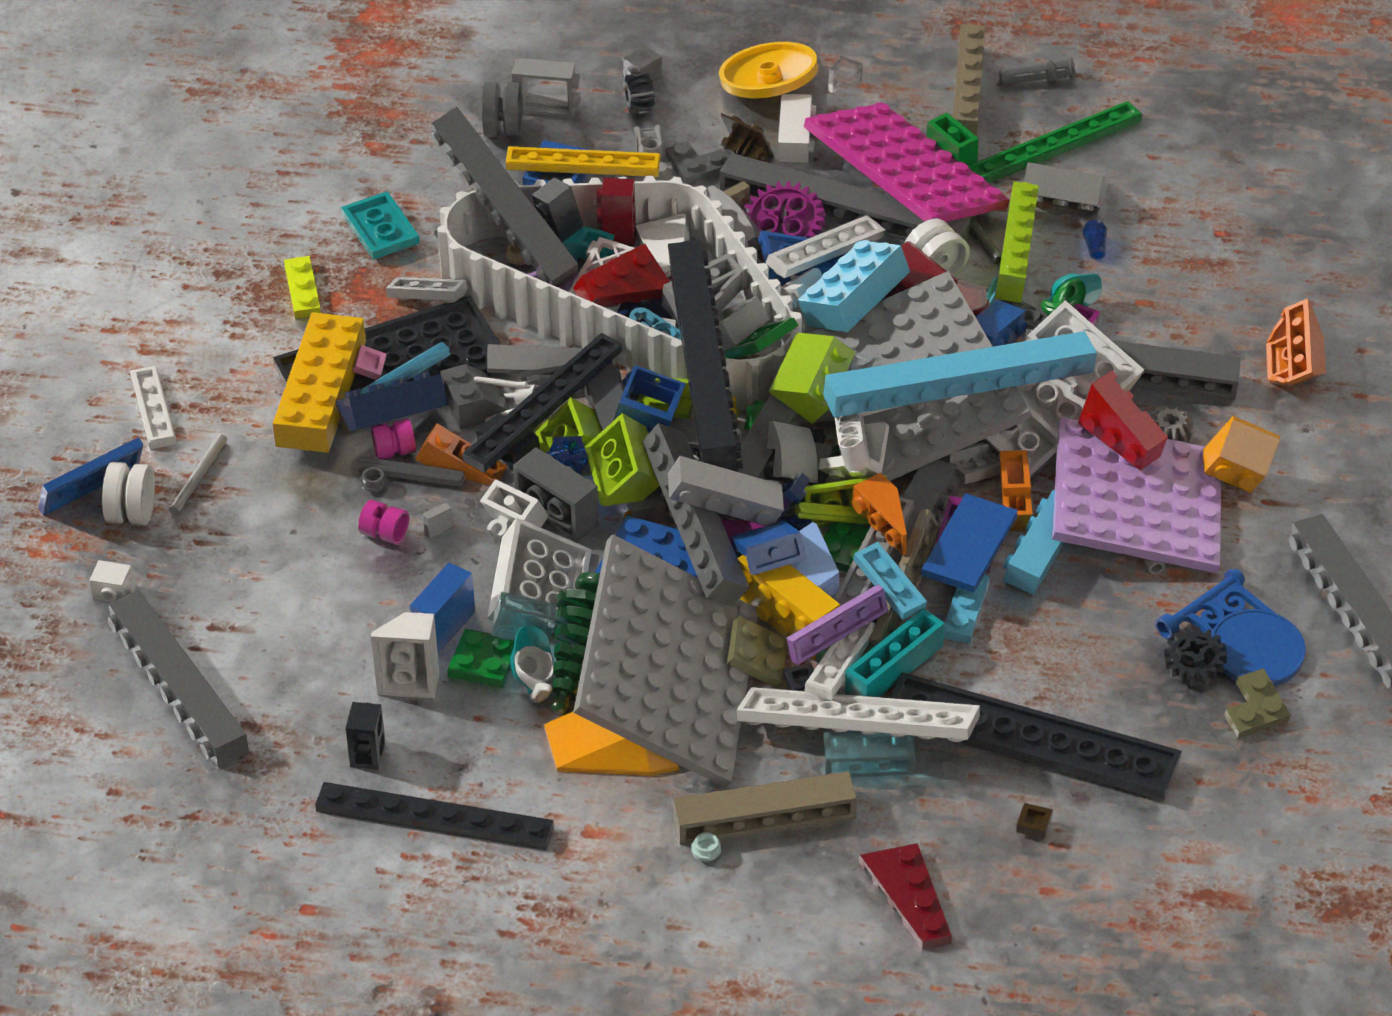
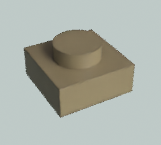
M744 181L723 191L742 210L745 209V204H750V186Z

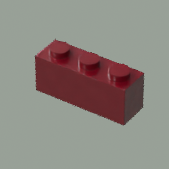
M603 178L602 188H597L596 195L597 204H601V208H598L597 223H602V227H599V230L613 234L614 242L635 248L637 239L635 228V179Z

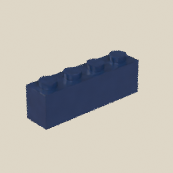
M429 371L413 375L414 381L408 382L407 378L404 377L391 381V387L385 388L384 383L369 386L368 393L361 394L360 389L344 393L345 399L336 401L343 431L349 432L448 406L441 374L430 376Z

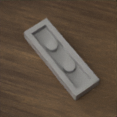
M396 277L385 289L387 298H398L402 301L421 299L424 302L444 300L446 303H452L459 300L468 290L466 280Z

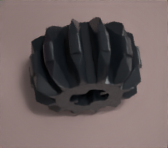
M634 72L626 75L622 90L624 92L625 106L628 111L639 115L652 112L655 106V95L650 75L645 72Z

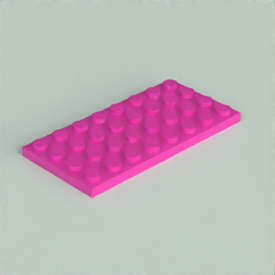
M878 102L874 105L858 106L854 109L838 110L834 113L818 114L814 117L805 118L804 128L923 221L938 218L947 222L1008 208L1010 199L1002 194L998 188L990 185L982 176L969 169L966 164L952 158V154L949 151L940 149L936 145V141L927 138L919 128L911 125L903 116L898 115L885 103Z

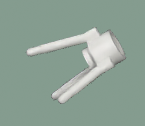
M474 377L475 382L518 388L515 389L514 393L503 394L504 399H514L517 405L539 387L537 384L528 385L527 381L514 382ZM513 409L501 412L500 414L506 416ZM493 416L486 418L485 422L490 420Z

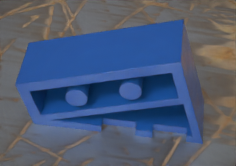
M999 300L976 316L977 321L993 347L1014 343L1026 328V321L1024 320L1026 310Z

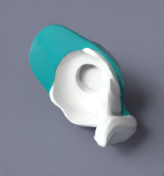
M524 626L516 634L514 648L510 656L511 671L516 681L527 688L529 699L533 703H540L547 699L552 691V686L547 683L554 676L553 656L548 637L543 630L534 626Z

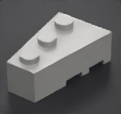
M728 253L709 262V266H704L711 271L712 286H708V288L714 289L716 305L711 307H715L718 313L741 291L744 270ZM669 282L663 286L662 307L678 324L672 282Z

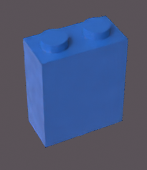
M449 562L410 604V613L434 614L438 653L475 613L472 573Z

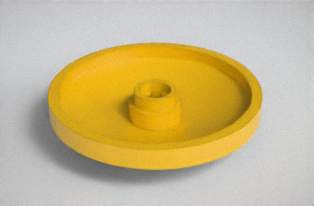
M772 42L756 45L734 54L722 64L719 70L721 86L726 92L743 98H766L782 95L804 86L815 77L818 72L817 55L810 47L794 42Z

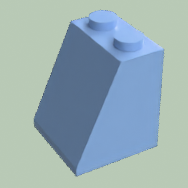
M812 522L800 530L807 559L792 563L791 565L834 599L839 590V571L818 526Z

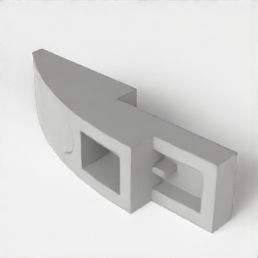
M714 186L708 187L709 199L711 201L719 200L722 203V216H731L733 218L734 232L744 233L745 248L754 247L756 251L761 250L758 240L760 232L751 218L723 191ZM757 253V264H758V263H761V261H760L759 256H758V253Z

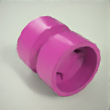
M408 418L394 421L390 427L386 423L371 426V437L377 459L393 458L395 453H398L400 456L416 453L414 433Z
M370 499L366 502L360 513L358 531L360 534L373 538L379 537L382 541L398 545L407 533L410 520L409 513L394 506L388 508L387 504Z

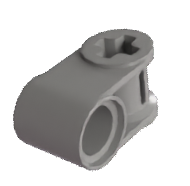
M655 125V128L645 129L634 127L635 145L638 152L660 153V162H663L660 125Z

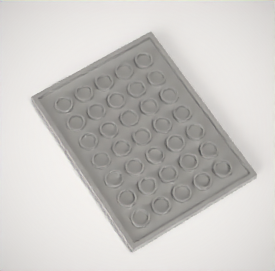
M949 271L879 301L848 332L818 328L807 333L835 336L854 350L856 353L847 371L993 347ZM1015 386L904 405L863 416L864 424L885 422L889 425L882 474L886 475L887 479L891 481L1028 420L1032 416Z
M612 534L606 542L573 713L726 788L733 778L741 721H737L736 710L745 698L748 674L727 664L732 625L738 616L756 623L758 615L756 607L740 599L733 607L707 599L697 577Z

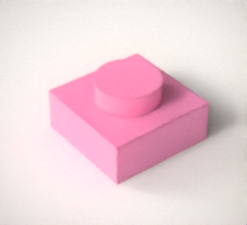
M361 345L357 353L353 372L378 380L383 370L386 354Z

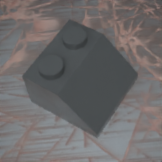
M467 364L440 371L448 406L460 429L484 423L486 418L498 412L510 410L497 385L474 381V377L493 378V376Z

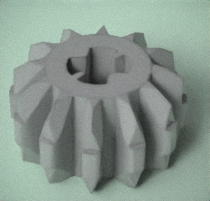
M1166 406L1164 410L1156 409L1155 413L1150 415L1166 434L1167 439L1185 443L1190 442L1193 435L1192 418L1188 417L1187 411L1179 412L1178 407L1172 410Z

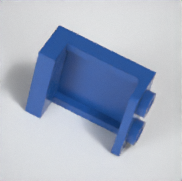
M785 521L731 536L736 557L739 558L742 555L746 557L749 571L752 575L807 559L800 531Z

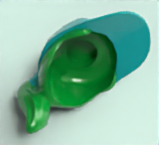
M1071 273L1062 276L1051 286L1049 297L1041 302L1042 311L1049 316L1064 301H1067L1072 307L1076 303L1083 306L1093 304L1101 295L1102 281L1100 276L1095 273Z

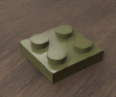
M738 616L732 625L727 664L777 688L783 681L787 638Z

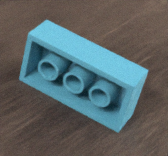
M867 240L857 242L845 256L841 257L829 271L825 272L798 299L807 326L842 332L851 330L910 272L901 245L870 242Z

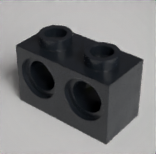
M352 702L345 728L350 767L379 770L386 744L382 705L369 702Z

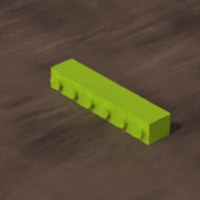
M1013 181L995 299L1018 303L1022 301L1039 185Z

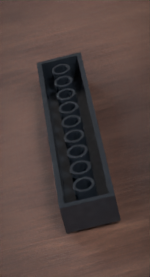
M700 239L669 243L668 254L671 282L701 462L738 472V469H743L741 452H736L741 451V442L737 431H733L738 429L736 413L733 410H729L734 408L733 396L730 389H726L730 387L728 371H726V368L722 369V367H727L725 351L719 348V346H723L721 330L715 328V326H719L718 311L715 307H711L715 306L716 302L714 289L708 288V286H712L711 271L704 267L709 266L707 250H701Z

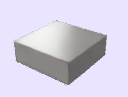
M447 503L423 513L424 533L429 539L453 528L452 509Z

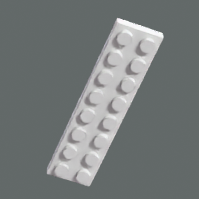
M751 687L736 710L737 721H745L750 725L770 723L775 724L777 727L803 726V728L808 730L830 728L835 732L854 730L867 735L879 732L889 733L894 737H903L905 735H915L921 739L939 737L947 738L953 742L968 740L980 717L979 705L835 694L833 699L829 700L804 691Z

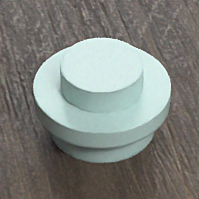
M701 833L692 842L691 850L693 856L698 860L712 861L719 857L722 846L714 834Z

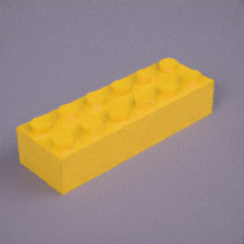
M311 312L272 423L275 447L329 453L340 420L336 401L345 399L344 393L350 391L355 376L353 368L360 346H365L366 343L364 318Z

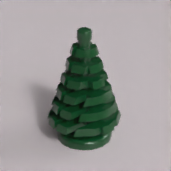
M580 573L575 581L576 589H566V592L561 590L557 594L558 610L556 611L557 627L555 628V641L557 644L554 647V657L557 661L553 664V673L556 678L552 681V691L557 697L554 698L551 709L559 715H565L570 707V701H576L600 573Z

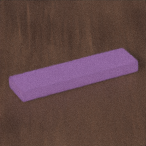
M877 584L787 637L792 662L799 665L888 612L884 588Z

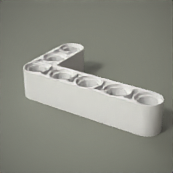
M896 407L835 417L838 444L848 471H859L870 464L863 416Z

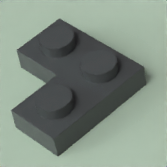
M688 141L665 148L666 158L671 162L683 182L688 185L720 176V170L728 159L722 149L698 156Z

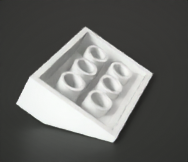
M516 517L502 536L487 619L512 630H519L524 626H534L543 630L544 633H555V628L557 627L556 611L558 610L557 594L561 590L566 592V589H576L575 581L580 573H585L589 570L592 549Z

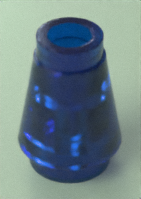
M1100 220L1088 221L1082 230L1083 238L1092 259H1102L1106 255L1108 229Z

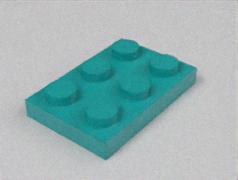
M388 191L341 207V215L372 260L420 244L418 233Z

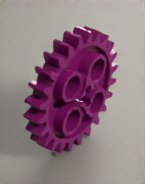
M777 181L776 188L774 189L768 184L767 192L764 193L760 189L757 190L759 197L751 196L752 205L745 204L746 214L754 222L760 233L761 231L773 229L769 232L782 234L781 223H783V234L812 238L815 235L822 234L821 227L826 225L824 220L826 215L822 201L818 200L816 192L811 193L809 186L802 190L800 182L792 187L790 181H787L785 187H782L781 183ZM785 201H787V204H786V206H785V212H786V215H787V216H784V214H785V213H784V203H785Z

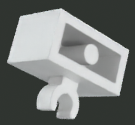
M496 479L480 500L489 516L494 519L489 523L487 530L491 535H494L498 529H502L498 534L501 540L516 517L540 528L549 517L538 499Z

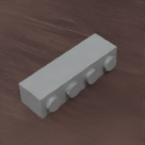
M679 456L668 472L669 499L765 526L774 524L784 511L781 484Z

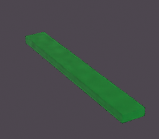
M1126 101L967 166L977 175L982 176L986 182L991 183L1027 168L1028 162L1038 164L1141 122L1142 113L1129 101Z

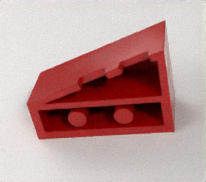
M644 243L582 275L574 285L573 290L577 296L605 308L618 306L620 303H640L642 300L655 298L656 300H661L663 286L670 281Z
M1111 370L1091 383L1078 423L1141 471L1161 457L1168 437L1146 410L1144 412L1140 411L1132 401L1134 398L1129 390L1125 392L1115 380L1118 376Z

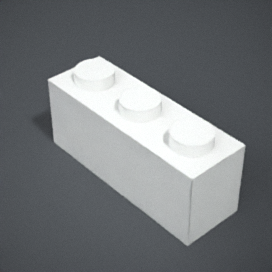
M781 95L778 162L808 163L809 152L814 153V137L810 136L815 135L804 128L805 118L816 116V105H812V95Z

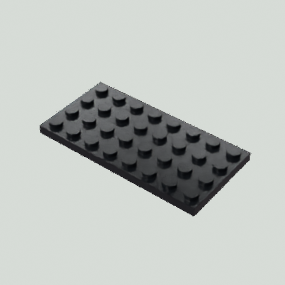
M471 295L459 298L456 302L443 303L365 328V346L386 354L380 378L442 342L449 347L450 355L421 373L429 371L430 376L441 374L440 371L464 364L487 373L488 344L501 345ZM298 349L273 357V365L285 386ZM355 373L350 391L361 390L376 380ZM414 377L408 380V382L414 381Z

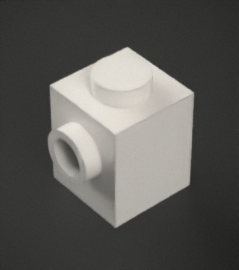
M98 560L89 580L93 600L108 603L134 593L136 588V578L132 575L131 565Z

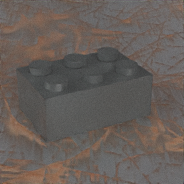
M534 448L513 465L515 489L539 500L549 516L544 523L576 543L599 526L598 486L593 481L584 478L571 467L563 465L550 454H546L538 448Z

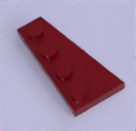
M918 843L859 855V863L864 870L867 869L872 875V881L877 888H881L885 893L887 902L892 909L898 911L902 917L903 924L921 949L952 943L949 926Z

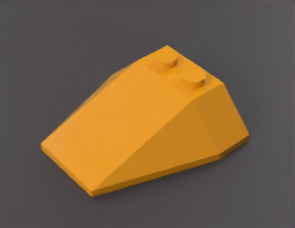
M573 711L544 724L557 771L651 776L679 770L678 764L573 713Z

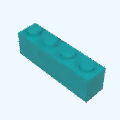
M924 608L845 670L844 694L880 698L897 684L902 672L910 674L944 646L945 623Z

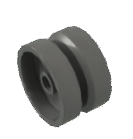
M484 82L482 95L484 137H497L500 133L501 121H503V130L506 137H520L521 121L523 119V99L521 98L520 82H507L504 86L503 98L501 97V89L498 82Z

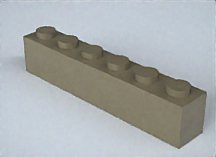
M961 25L953 118L977 136L985 26Z
M847 771L673 798V816L679 842L682 845L692 843L701 833H712L718 839L856 818L857 797L850 773Z

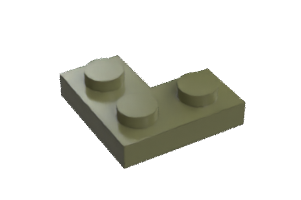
M1264 668L1238 677L1236 684L1247 702L1228 708L1224 713V717L1237 739L1289 721L1291 714Z

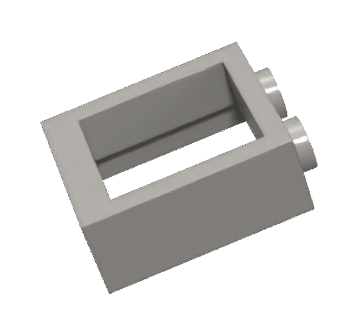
M516 58L512 71V82H520L523 113L573 118L575 108L580 107L581 94L577 93L576 88H579L580 74L576 73L575 63ZM527 78L567 81V96L528 93Z
M758 296L718 313L719 326H715V328L721 330L723 346H719V348L727 350L736 346L770 320Z

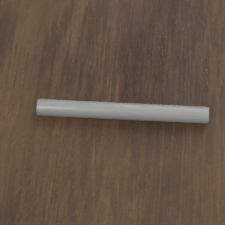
M218 434L169 507V511L172 514H179L227 442L225 435Z

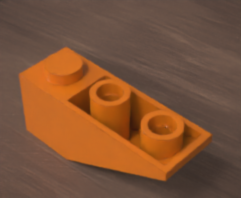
M436 424L415 458V460L425 466L463 471L466 480L492 485L495 479L500 481L507 468V465L498 460L484 473L464 462L463 452L472 444L439 424Z
M881 472L854 485L852 505L858 514H862L869 521L871 527L876 531L878 530L886 538L891 547H895L902 555H905L907 532L898 489Z

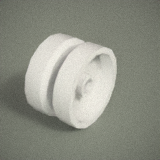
M938 218L921 223L905 240V242L911 241L942 268L949 271L953 277H956L962 271L970 255L967 242L958 233H955L944 220Z
M109 463L104 477L102 507L105 521L107 523L121 524L128 518L132 525H147L151 519L155 498V477L152 466L148 464H135L130 470L126 463Z

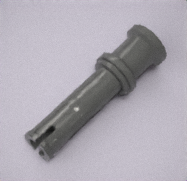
M1073 57L1056 62L1047 60L1043 65L999 70L1001 86L1043 79L1054 82L1055 79L1067 77L1075 79L1076 77ZM1034 73V74H1030V75L1014 76V75H1020V74Z

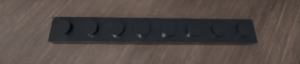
M601 332L464 451L463 461L485 473L622 353L623 344Z
M323 782L315 803L316 812L547 850L554 830V820L329 782Z

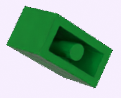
M946 112L927 122V138L936 141V145L940 149L949 151L952 154V158L966 165L978 161L979 138L949 113Z

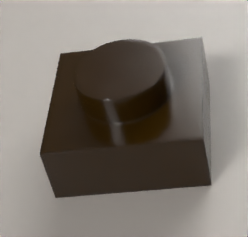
M1024 803L1016 825V832L1045 839L1053 817V809Z

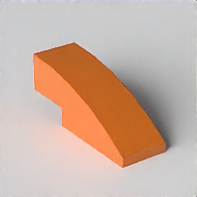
M1027 450L999 451L1002 505L1017 510V518L1009 531H1025L1030 518L1033 516Z

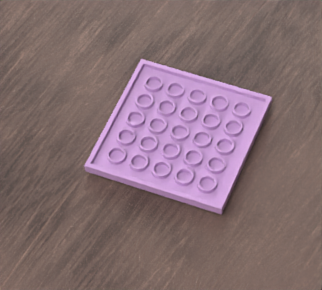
M1060 418L1058 424L1052 540L1212 573L1218 572L1220 567L1221 480L1204 473V446L1167 439L1161 457L1140 471L1078 423L1079 420Z

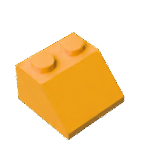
M1232 416L1203 449L1204 473L1251 493L1266 477L1280 442V436Z

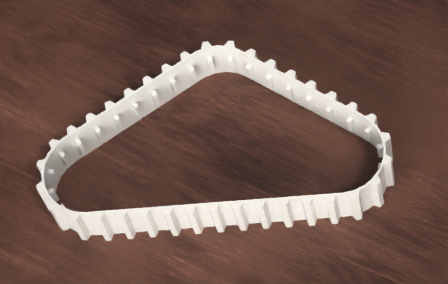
M646 176L644 181H636V225L685 212L691 237L697 240L700 239V242L708 248L715 259L728 253L744 270L740 294L745 300L758 296L770 317V320L763 325L790 317L795 318L799 326L775 341L780 347L779 349L766 356L754 359L737 360L726 358L727 367H722V369L726 368V371H728L730 387L726 389H730L732 396L736 397V409H739V411L747 410L748 406L752 405L754 401L766 402L771 395L768 391L795 335L802 333V316L799 312H792L793 299L790 295H780L781 283L779 280H769V267L767 264H757L756 249L754 247L745 248L744 233L734 232L733 218L731 216H722V203L719 200L711 201L707 197L706 187L703 185L692 187L684 184L681 181V177H673L670 181H656L653 176ZM591 178L589 183L574 184L571 179H564L563 182L572 188L584 227L599 230V227H602V223H597L598 208H601V204H597L596 195L597 188H602L603 183H601L599 178ZM537 180L534 185H519L515 181L532 205L535 206L532 194L544 186L546 182L544 180ZM475 190L469 193L459 191L456 193V201L450 207L441 208L439 211L441 226L437 227L441 278L466 280L468 290L461 297L471 295L479 310L489 307L495 310V317L499 319L506 316L516 319L517 327L523 329L530 325L538 329L540 337L545 338L550 335L558 337L563 347H569L574 344L584 348L602 332L623 344V352L612 362L613 365L618 363L627 367V373L633 370L634 365L667 377L688 379L681 340L465 248V246L479 240L491 237H506L505 232H507L502 225L498 226L490 215L492 211L488 206L481 205L475 195Z

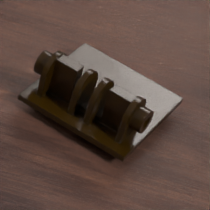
M720 114L729 132V136L724 137L721 141V146L724 147L725 151L767 162L768 156L774 158L770 143L764 134L765 131L755 124L750 126L735 115Z

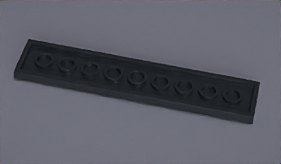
M903 672L890 697L892 699L979 705L980 717L969 739L959 743L1160 800H1165L1181 760L1182 750Z

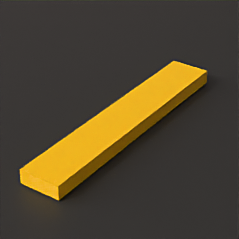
M508 147L505 164L506 170L659 177L661 154Z

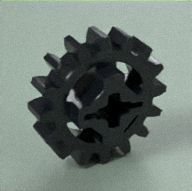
M1197 627L1195 632L1191 633L1186 628L1185 635L1182 636L1179 633H1175V641H1167L1168 649H1164L1165 667L1170 669L1172 678L1179 675L1180 683H1184L1189 679L1192 686L1196 684V680H1201L1203 684H1207L1208 677L1216 680L1217 672L1225 671L1224 664L1228 662L1226 644L1221 643L1220 635L1212 637V630L1208 629L1205 633H1201L1200 627Z

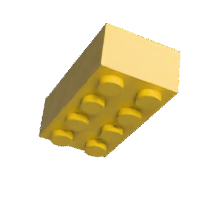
M742 555L737 558L750 587L740 600L756 607L758 617L773 626L782 637L787 638L840 607L837 601L791 564L752 575L750 574L746 557ZM829 647L812 656L811 658L813 660L817 659L822 654L827 652Z

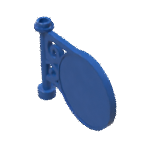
M1238 569L1227 570L1224 573L1225 579L1173 616L1166 613L1155 621L1158 633L1165 639H1170L1175 633H1178L1180 630L1179 625L1185 621L1200 627L1203 633L1208 629L1212 630V637L1220 635L1221 643L1226 644L1228 662L1224 664L1225 671L1222 673L1236 682L1239 676L1264 668L1273 685L1277 686L1292 679L1300 671L1304 662L1306 647L1300 631L1289 620L1276 614L1243 587L1245 577ZM1228 597H1230L1229 600H1228V605H1227V604L1225 603V600H1226ZM1245 601L1255 609H1245ZM1204 610V611L1201 613V617H1199L1198 615H1196V613H1197L1198 611ZM1213 613L1217 616L1216 619H1212Z

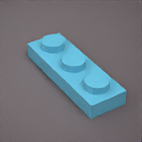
M879 542L854 553L855 563L874 586L878 584L884 588L886 601L902 620L926 608V599Z
M984 575L975 593L956 588L945 622L944 639L971 643L989 586V575Z

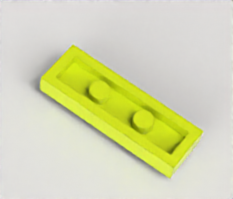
M310 256L284 259L295 319L310 317L311 312L321 313Z

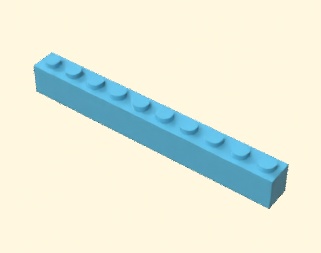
M1083 331L825 375L823 396L833 416L840 417L1094 373L1097 352L1086 332Z

